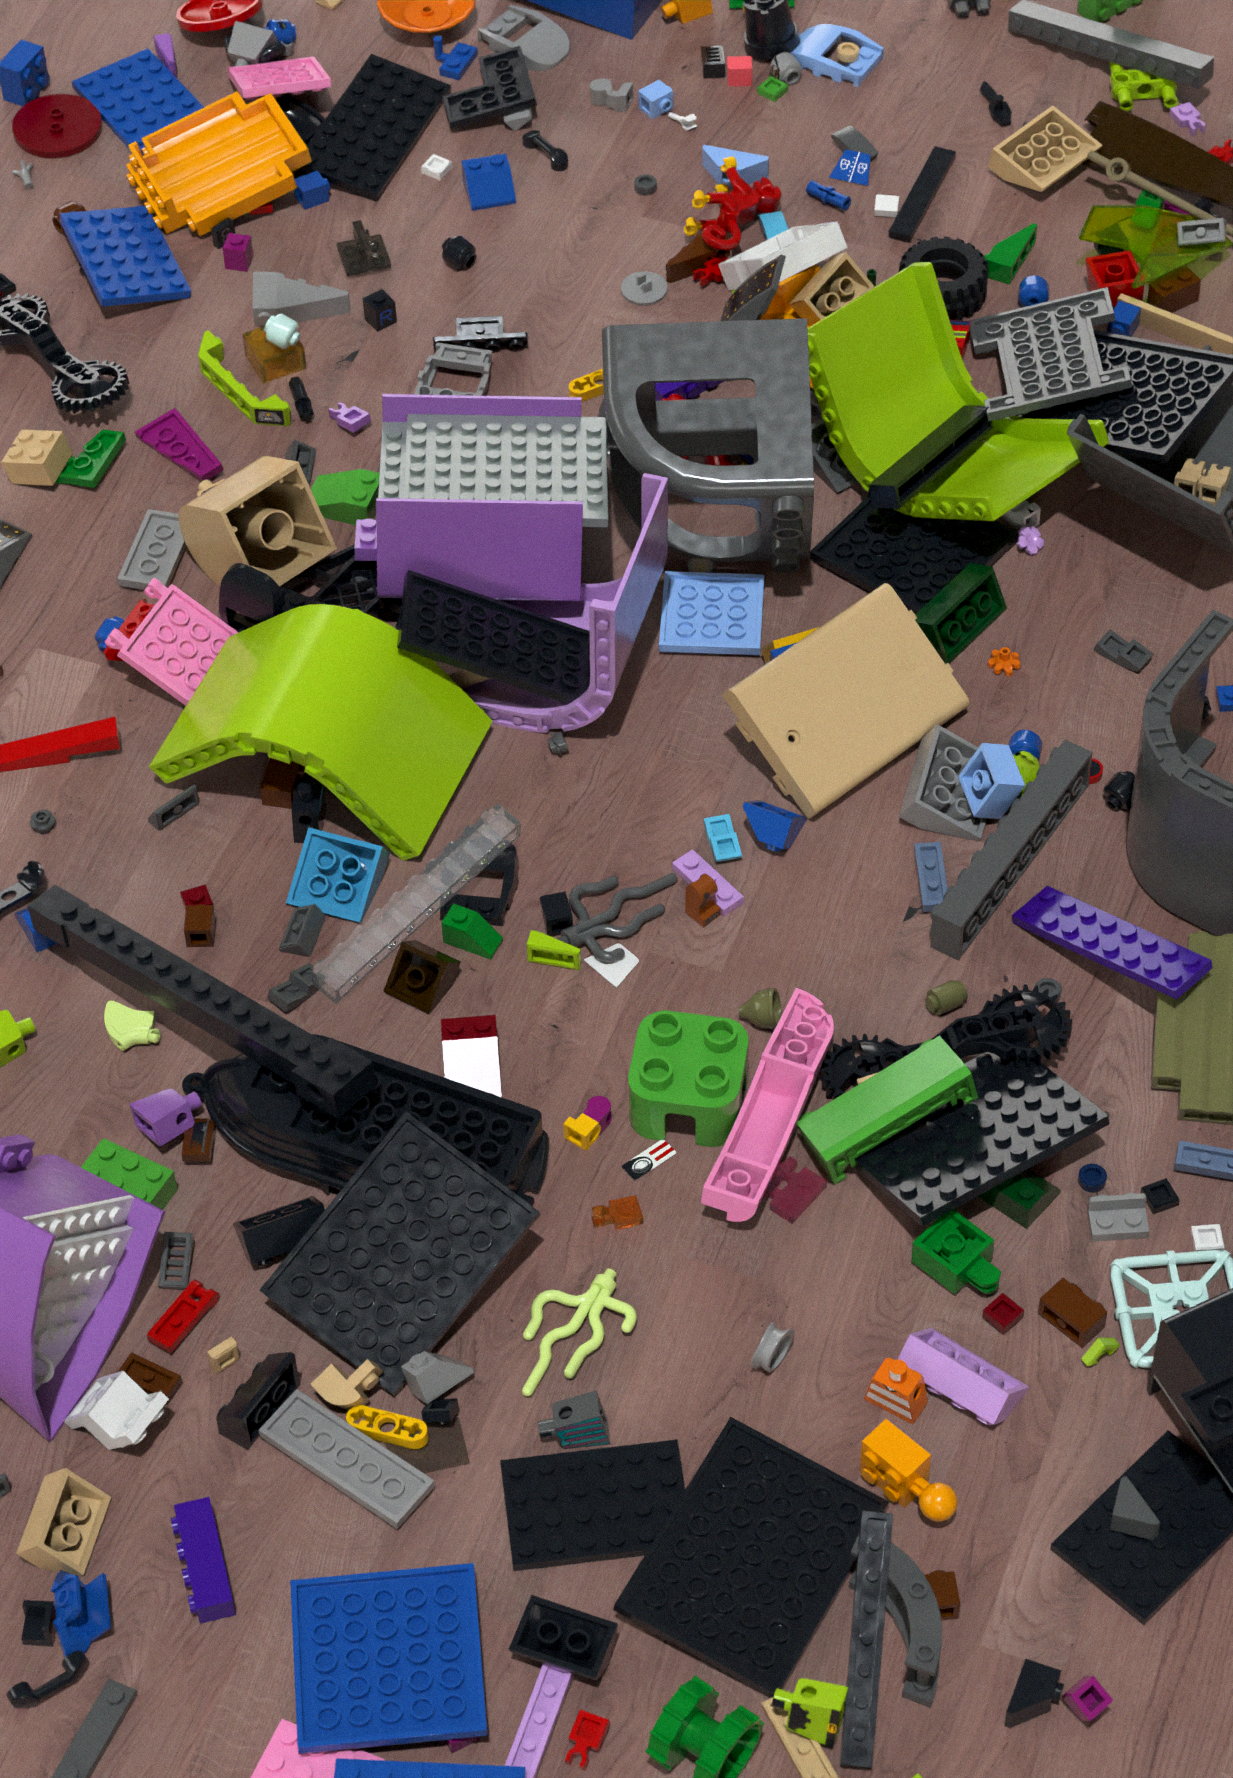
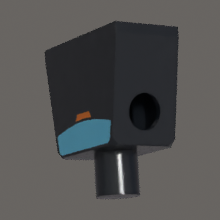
M308 781L296 784L292 804L294 843H304L308 827L323 830L327 805L323 785L312 784ZM306 816L311 818V823H304V820H307Z

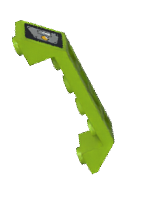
M209 330L205 331L198 353L200 372L253 424L291 425V408L286 401H282L276 394L261 402L256 396L253 397L243 383H239L229 370L226 371L221 366L220 362L224 360V345L221 339L215 337Z

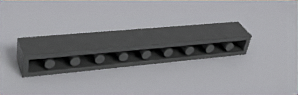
M1021 0L1009 10L1008 30L1198 89L1213 78L1214 57L1027 0Z

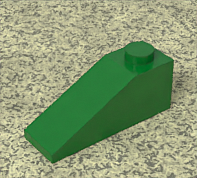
M1033 223L995 244L990 253L985 254L984 258L988 263L989 279L1009 285L1012 283L1036 243L1037 224Z

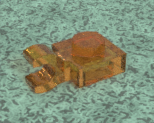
M636 1195L609 1200L608 1207L604 1205L592 1207L593 1216H591L594 1227H602L614 1223L615 1229L618 1230L643 1225V1215Z

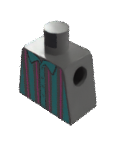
M597 1391L554 1402L552 1404L553 1418L538 1421L541 1439L557 1436L561 1447L564 1449L610 1444L608 1420Z

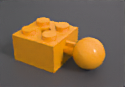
M887 1419L862 1440L861 1475L868 1483L875 1484L882 1489L890 1501L897 1502L905 1508L916 1497H919L921 1512L925 1517L936 1522L945 1521L954 1515L958 1506L957 1495L947 1484L940 1482L929 1483L931 1454Z

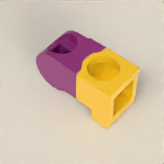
M594 1096L589 1099L587 1108L576 1120L569 1116L563 1123L564 1138L587 1151L611 1122V1103L609 1099L604 1096Z

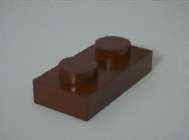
M132 1352L118 1370V1372L124 1371L147 1394L161 1391L168 1399L172 1397L182 1382L181 1375Z

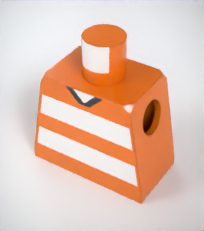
M885 1358L873 1376L864 1400L913 1425L928 1403L924 1377L917 1371L907 1367L903 1360Z

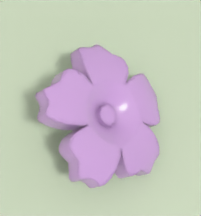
M1034 526L1031 528L1021 527L1017 531L1020 535L1017 545L1020 549L1026 547L1025 550L1030 556L1037 554L1038 550L1044 546V540L1039 537L1041 533Z

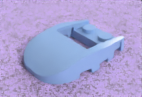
M832 24L816 25L801 33L800 44L791 52L801 64L802 69L809 68L813 70L812 75L821 77L824 74L831 76L832 81L840 83L846 79L854 82L855 87H858L884 58V48L856 30ZM839 38H842L843 42H853L860 46L858 59L855 62L847 63L845 66L823 56Z

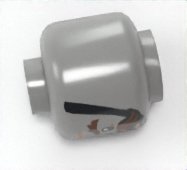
M788 52L775 56L769 67L770 73L774 78L788 85L795 84L800 79L802 73L801 64Z

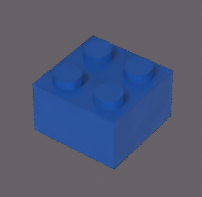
M20 40L0 61V84L3 100L24 106L34 100L39 92L48 85L49 75L43 46Z

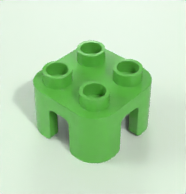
M668 1010L658 1011L645 1017L638 1027L628 1074L629 1120L634 1131L647 1139L664 1140L667 1130V1114L689 1115L695 1118V1136L698 1145L706 1147L724 1145L742 1107V1090H747L749 1038L745 1028L737 1021L729 1018Z

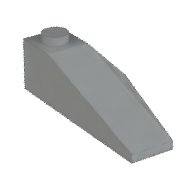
M278 272L253 273L252 309L255 326H265L272 315L276 316L278 314H284L298 323L350 313L349 292L325 285L313 286L306 284V280L298 278V281L284 278L285 274Z

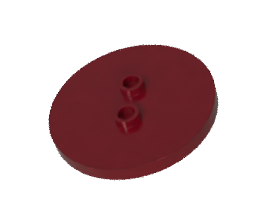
M52 94L34 99L16 113L12 122L13 136L18 146L29 154L44 158H62L80 153L98 139L102 130L99 110L89 100L71 94Z

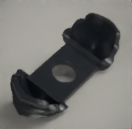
M33 860L29 861L28 865L24 866L23 871L17 874L19 882L0 892V913L40 890L46 880L41 863ZM9 894H16L11 900H3Z

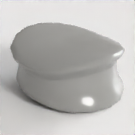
M771 1322L751 1359V1367L753 1369L761 1367L767 1372L774 1371L784 1359L793 1342L794 1330H781L775 1322Z

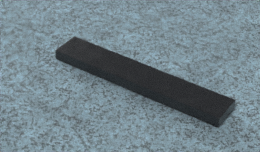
M934 146L890 227L888 237L911 242L956 158V151Z

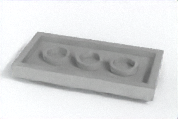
M147 510L117 578L118 586L145 590L150 581L156 578L165 587H169L186 547L179 526V514Z

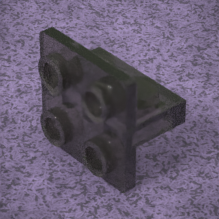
M361 220L352 222L354 239L336 244L346 275H358L390 268L391 261L382 236L380 234L370 236L369 230L364 229Z

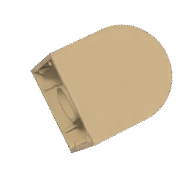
M262 456L187 503L179 511L180 530L191 555L203 572L219 587L222 578L235 563L246 564L270 576L278 586H281L337 549L301 466L297 461Z

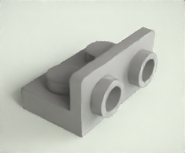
M1126 1193L1124 1195H1098L1090 1197L1088 1200L1087 1217L1091 1241L1149 1238L1150 1231L1145 1209L1146 1194Z

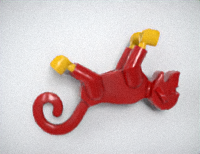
M730 156L723 158L725 164L721 165V171L726 172L733 187L730 194L728 186L722 183L715 185L717 191L708 192L707 195L701 190L695 191L694 199L692 200V205L696 209L703 208L706 202L708 204H719L721 207L717 219H701L698 222L695 218L689 217L684 227V232L688 236L695 235L698 229L703 231L701 236L703 241L710 247L718 250L735 249L741 241V231L738 226L753 220L756 212L762 214L775 212L782 195L779 187H774L771 181L765 177H762L760 182L756 180L751 188L738 174L736 159ZM726 232L730 233L731 239L725 240Z

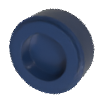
M1087 1164L1080 1169L1078 1184L1083 1190L1095 1193L1105 1187L1107 1173L1102 1166Z

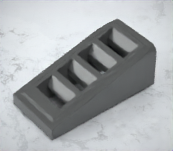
M164 1231L158 1288L185 1289L188 1286L194 1246L193 1233ZM171 1246H185V1250H172ZM169 1256H184V1260L169 1259ZM168 1265L183 1266V1270L168 1269ZM166 1275L182 1276V1281L166 1280Z

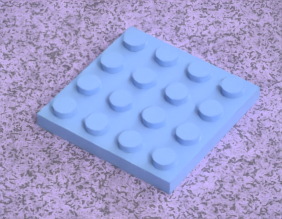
M665 571L659 652L760 655L764 575Z

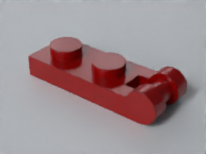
M193 1280L147 1333L148 1341L171 1354L207 1310L216 1305L220 1297L219 1292L213 1289L207 1290L204 1288L203 1283Z

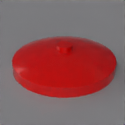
M189 0L177 10L176 17L179 26L184 30L193 32L214 31L233 26L236 21L243 22L251 18L262 8L263 2L262 0Z

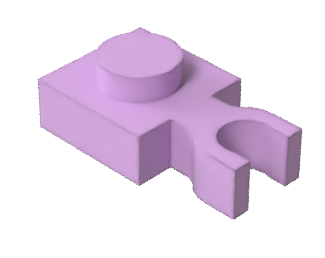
M1190 102L1170 108L1169 116L1180 128L1187 126L1192 136H1195L1196 129H1199L1202 133L1205 132L1206 124L1200 120L1201 114Z

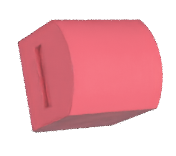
M751 56L727 57L728 86H752Z

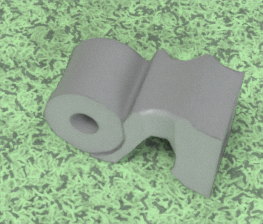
M595 79L590 83V100L595 105L606 104L607 109L612 108L616 112H626L633 100V82L624 83L618 91H614L611 80Z

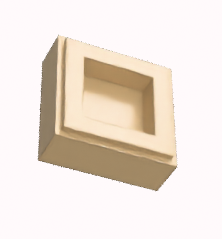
M232 1336L207 1351L210 1368L215 1374L240 1359L237 1342Z

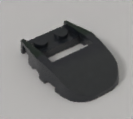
M235 563L228 569L222 578L219 592V615L221 620L237 632H241L259 624V622H264L284 613L282 608L286 604L284 595L278 584L270 576L242 563Z
M468 837L459 839L451 845L441 873L440 920L443 921L454 903L478 912L490 925L504 926L505 910H510L514 892L518 889L519 858L516 847L512 843L493 838ZM453 868L505 873L501 897L492 898L449 894Z

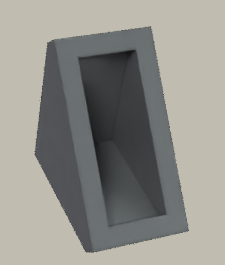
M1124 1476L1120 1481L1110 1530L1154 1540L1158 1537L1160 1521L1128 1477Z

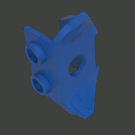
M60 1570L55 1577L51 1592L54 1593L56 1619L53 1621L65 1658L74 1651L81 1650L85 1653L91 1642L111 1629V1616L109 1615V1590L107 1588L106 1574L102 1573L85 1585L79 1580V1576Z

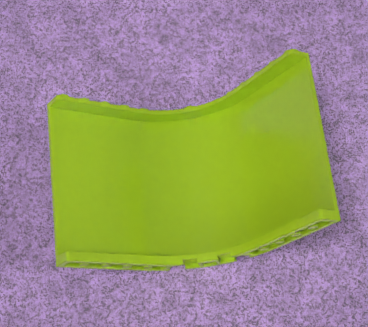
M915 262L808 328L809 376L829 433V439L849 471L863 489L868 492L869 484L961 407L964 405L985 406L984 400L989 399L982 391L978 393L970 383L973 379L961 358L931 262ZM1013 415L1001 420H992L993 429L901 508L894 510L921 518L995 521L1080 463L1067 435L1068 427L1074 419H1030ZM1088 420L1098 444L1102 447L1107 445L1109 439L1104 422L1102 420Z
M312 604L293 608L227 638L152 760L149 768L165 783H170L236 756L255 755L256 752L268 753L269 758L288 764L294 761L306 767L304 772L325 785L401 860L405 861L419 856L493 720L434 660L397 648L399 631L391 625L359 609H350L336 605Z

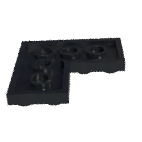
M521 46L479 57L478 60L485 84L442 96L451 130L463 128L477 122H484L491 118L504 116L505 114L537 105Z

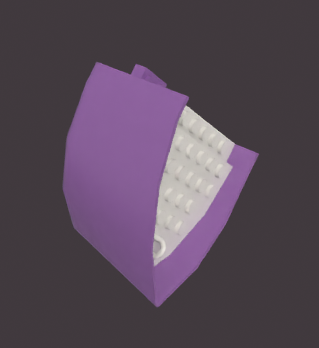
M19 1134L0 1138V1398L46 1440L52 1441L63 1426V1421L79 1403L99 1374L131 1309L165 1211L59 1156L46 1154L33 1157L32 1149L35 1141Z

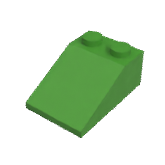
M357 469L317 476L311 491L323 518L356 525V520L374 519L380 473Z

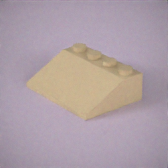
M1052 105L994 147L988 168L1004 181L1043 192L1088 159L1087 155L1090 150L1097 152L1103 145Z

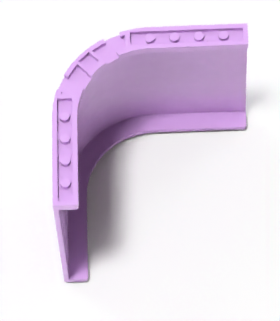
M644 473L642 476V531L623 577L606 583H581L580 601L499 600L588 630L590 633V685L584 694L570 704L552 700L493 679H487L463 688L462 690L493 720L492 724L540 733H548L549 729L560 728L563 731H570L588 725L604 713L614 697L666 563L668 550V478Z

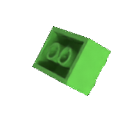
M104 1138L81 1166L86 1171L162 1210L178 1191L173 1170Z

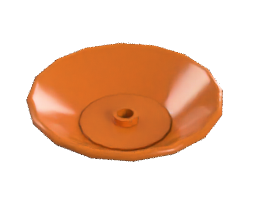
M377 0V7L382 18L396 28L414 33H434L450 29L465 21L474 10L476 0Z

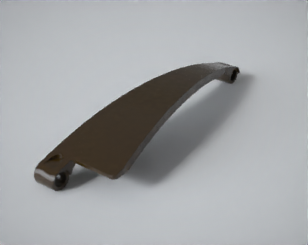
M1099 101L1086 116L1085 121L1087 120L1095 127L1090 135L1103 145L1096 153L1109 160L1114 158L1126 160L1130 165L1131 172L1152 183L1201 199L1208 200L1210 198L1213 203L1233 210V167L1168 130L1105 102ZM1089 159L1081 163L1089 167L1106 170V168ZM1122 166L1117 168L1116 173H1122Z

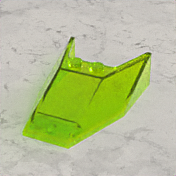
M1093 205L1078 237L1083 241L1118 247L1125 251L1131 250L1135 261L1141 264L1132 284L1134 289L1161 279L1182 268L1189 267L1233 245V242L1226 237L1225 242L1178 246L1177 222L1200 219L1188 214L1143 205Z

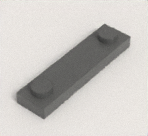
M108 1679L51 1778H90L137 1697L135 1689Z

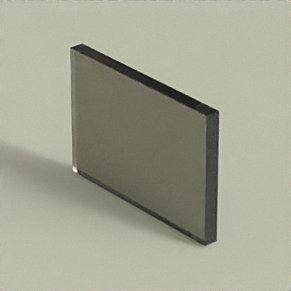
M459 1417L453 1418L452 1421L444 1425H435L433 1422L427 1423L429 1440L420 1449H409L386 1442V1447L389 1451L422 1473L470 1464ZM416 1431L414 1434H410V1437H414L415 1434H420V1431Z

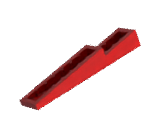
M116 717L0 744V772L70 763L69 756L120 749Z

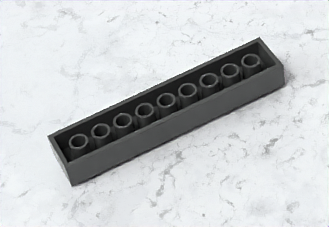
M1064 740L1059 748L1055 747L1052 750L1049 761L1046 765L1042 764L1034 781L1027 783L1021 798H1016L1009 814L1002 816L997 830L987 836L984 847L981 851L977 850L974 853L969 867L961 870L956 884L947 889L944 900L941 904H936L932 909L930 915L932 926L929 931V935H931V948L958 961L1088 788L1092 751L1067 740Z

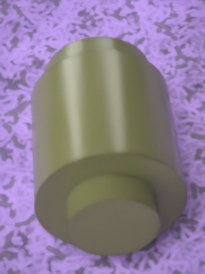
M950 980L927 991V997L925 998L926 1006L931 1012L941 1015L961 1006L968 998L967 990L961 981Z

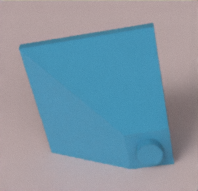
M308 827L286 904L296 907L316 904L324 914L362 923L383 878L390 852L383 846Z

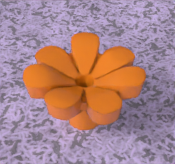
M1007 647L1001 648L1000 651L994 649L990 655L992 658L987 663L989 668L994 667L993 672L995 674H1001L1004 671L1008 677L1013 675V668L1020 669L1021 667L1019 654L1017 652L1010 653V649Z

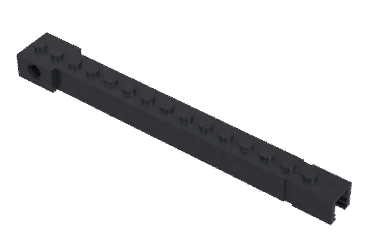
M53 885L28 905L33 928L66 949H72L76 955L295 1084L297 1095L337 1119L377 1086L373 1061L332 1037L327 1042L322 1041L102 911L91 908L88 903L59 886Z

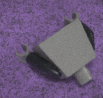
M237 21L234 24V28H231V32L224 37L226 53L235 66L267 63L278 55L290 56L293 54V43L284 44L283 41L279 43L273 31Z

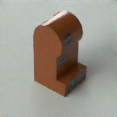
M702 874L697 881L687 885L685 896V913L703 928L721 915V908L716 904L717 885L707 874Z

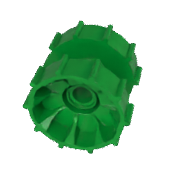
M694 1675L692 1680L684 1685H680L678 1691L672 1696L667 1705L663 1707V1711L654 1728L650 1731L651 1735L645 1753L650 1755L651 1759L671 1770L681 1760L684 1761L686 1755L690 1752L699 1758L695 1762L696 1767L693 1778H738L743 1769L746 1768V1764L759 1744L758 1740L765 1723L759 1720V1716L742 1705H739L729 1715L726 1714L721 1723L713 1719V1711L719 1693L714 1691V1687Z

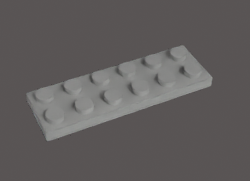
M297 1389L259 1429V1436L396 1529L404 1523L435 1487L433 1479Z

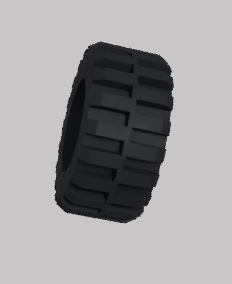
M945 236L941 239L932 237L928 241L925 239L919 241L918 245L914 244L903 254L899 264V272L915 262H931L936 278L952 279V281H938L949 320H962L964 316L967 318L982 306L987 295L988 263L983 254L978 249L975 250L974 245L968 242L966 244L962 239L958 238L954 240L951 237Z

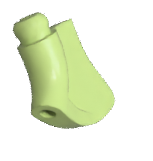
M112 1000L107 1002L104 1014L106 1030L111 1041L121 1051H125L134 1045L150 1044L151 1042L158 1043L160 1041V1030L157 1028L153 1029L155 1021L154 1011L134 1010Z

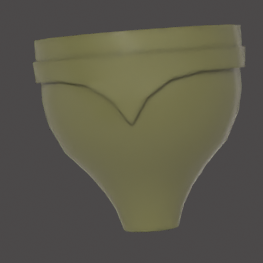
M766 988L753 994L746 1003L739 1006V1016L748 1019L760 1028L775 1029L782 1016L781 1001L777 989Z

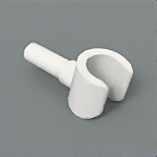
M670 112L668 115L669 118L679 121L686 131L697 127L693 120H696L694 114L683 117Z

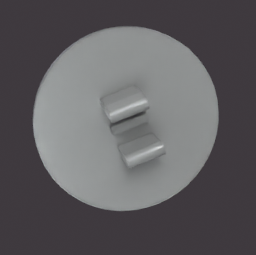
M636 272L623 280L621 293L630 303L643 306L658 303L666 296L667 282L662 276L654 272Z

